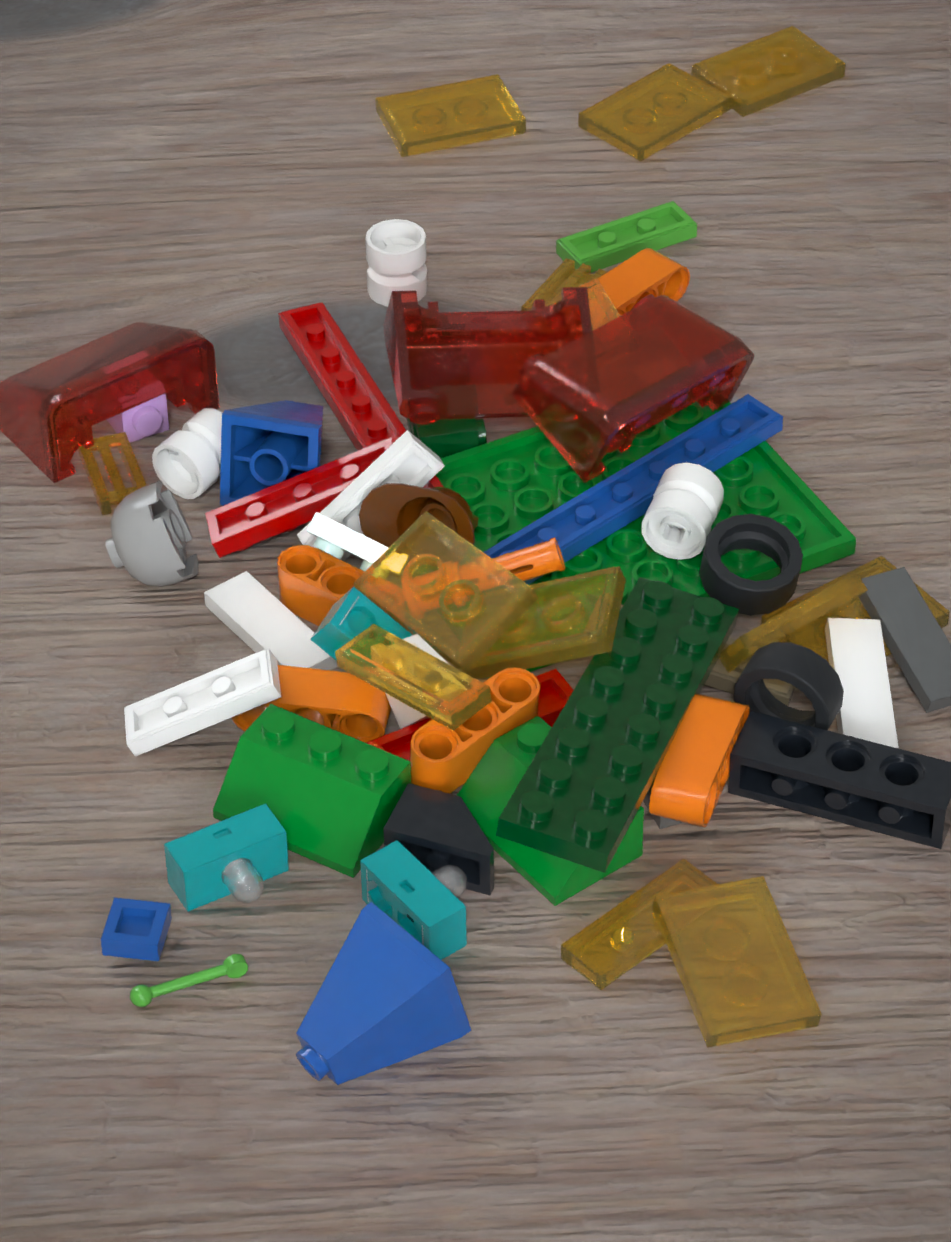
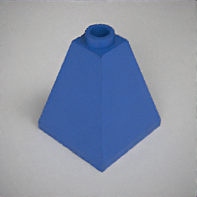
M284 400L224 410L221 427L220 505L224 506L321 466L323 406Z
M370 902L361 910L296 1033L302 1049L296 1053L297 1059L304 1069L316 1080L320 1081L327 1075L334 1083L339 1085L463 1037L472 1030L450 967L375 904Z

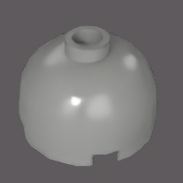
M160 480L127 495L115 508L111 519L112 538L106 540V548L116 568L125 566L128 573L134 579L149 586L163 587L196 576L198 574L197 554L187 558L185 547L186 542L192 540L190 530L170 490L161 492L163 482Z

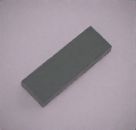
M905 567L858 579L855 588L857 596L870 618L880 620L883 640L926 713L951 706V644Z

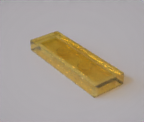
M852 575L743 634L721 652L719 659L727 672L730 673L748 663L759 648L773 642H786L841 612L866 593L868 589L859 575Z
M372 624L335 651L338 667L453 731L492 702L490 686L375 624Z
M682 859L561 944V959L602 990L724 902V888L687 860Z

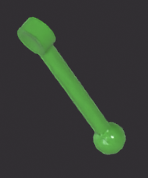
M233 954L228 956L222 965L151 987L138 984L130 991V1000L135 1006L145 1007L150 1004L152 998L225 975L233 979L239 978L246 974L248 965L243 955Z

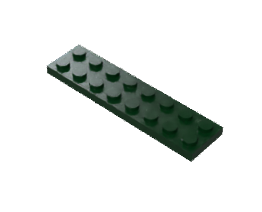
M640 577L500 815L496 836L605 873L650 789L695 694H700L736 626L739 609L722 604L719 600L711 597H701L673 588L662 581H651Z

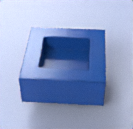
M114 897L101 937L102 954L105 956L159 961L172 920L170 903Z

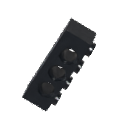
M750 711L730 753L728 793L938 849H942L951 826V762L754 711Z

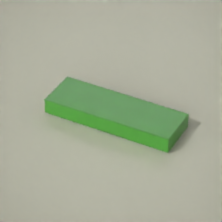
M674 201L560 238L556 240V254L580 277L624 262L643 249L651 248L657 251L697 237V223Z

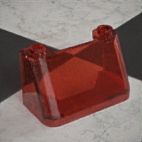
M563 287L561 301L545 307L544 299H535L531 311L439 313L438 301L428 302L426 308L421 307L418 304L417 291H392L383 327L400 414L405 418H409L412 423L419 425L431 424L439 419L558 416L561 420L572 421L585 417L587 411L596 405L600 395L587 287Z
M650 294L639 300L629 312L544 356L542 353H538L529 358L519 370L521 377L512 395L585 483L604 472L606 467L601 460L608 452H613L617 449L621 453L629 449L635 436L696 401L702 408L708 405L713 411L730 402L751 366L755 355L741 338L666 295L654 297Z
M143 321L130 324L0 383V431L53 483H56L75 474V467L71 463V459L81 445L85 449L94 446L92 426L165 393L167 399L177 408L185 405V402H187L189 409L195 414L204 408L219 409L216 359L213 344L197 330Z

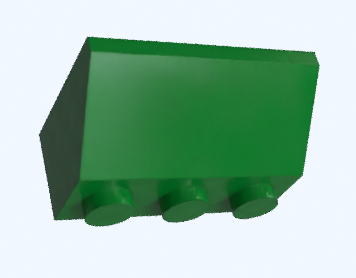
M270 704L240 736L214 805L213 817L223 821L266 803L286 830L287 850L354 878L361 870L360 860L375 853L384 843L383 828L408 783L412 784L411 761Z
M536 716L496 738L456 796H460L494 850L556 906L642 856L644 808L642 806L639 807L605 873L496 836L500 815L552 728L542 718Z

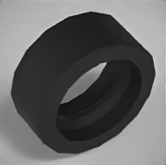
M755 514L736 515L717 523L708 534L699 574L703 588L711 598L719 600L722 604L738 608L740 614L750 616L769 614L785 606L795 593L803 554L798 539L781 523L772 518ZM737 549L760 551L777 563L781 568V574L769 580L754 581L744 579L727 569L721 562V555Z
M773 642L759 648L749 660L735 683L734 702L748 705L750 711L828 730L842 707L844 689L839 675L828 661L811 649L791 642ZM763 679H778L792 684L801 690L811 701L814 711L798 710L785 705L771 694L766 688Z

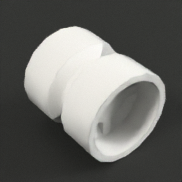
M401 219L385 220L373 225L367 231L365 237L366 260L369 265L367 269V291L370 298L378 304L398 308L411 306L419 302L427 292V267L425 264L427 253L424 229L414 222Z
M213 408L202 409L184 423L182 430L171 434L154 449L152 462L155 472L165 487L175 495L184 499H195L213 485L220 476L222 412Z
M692 463L675 464L665 470L642 521V535L646 543L655 552L667 558L678 560L689 559L701 553L706 544L707 536L711 532V526L724 500V488L718 477L703 466Z

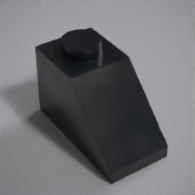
M408 783L383 828L384 847L398 840L441 883L490 896L494 890V848L460 796Z

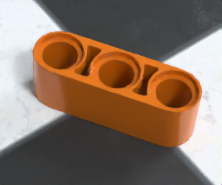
M651 248L643 249L575 293L565 309V323L602 346H610L675 304L686 292L689 285L690 272L687 267Z
M308 545L289 547L278 556L280 602L293 614L319 626L332 606L351 588L355 587L408 631L407 600L404 591Z
M278 665L281 697L232 717L237 727L246 731L270 704H273L366 743L384 736L391 706L379 677Z
M516 667L499 671L420 727L413 734L411 740L412 784L440 790L449 794L464 784L496 738L538 715L540 685L535 675L526 669Z
M695 694L656 774L650 796V814L704 828L708 825L728 780L730 753L750 713L748 705Z

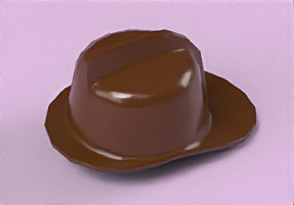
M386 483L374 488L366 496L359 513L363 534L409 557V563L444 570L445 565L450 563L462 565L472 553L475 542L474 530L478 526V517L473 515L468 502L459 493L449 488H423L403 483Z

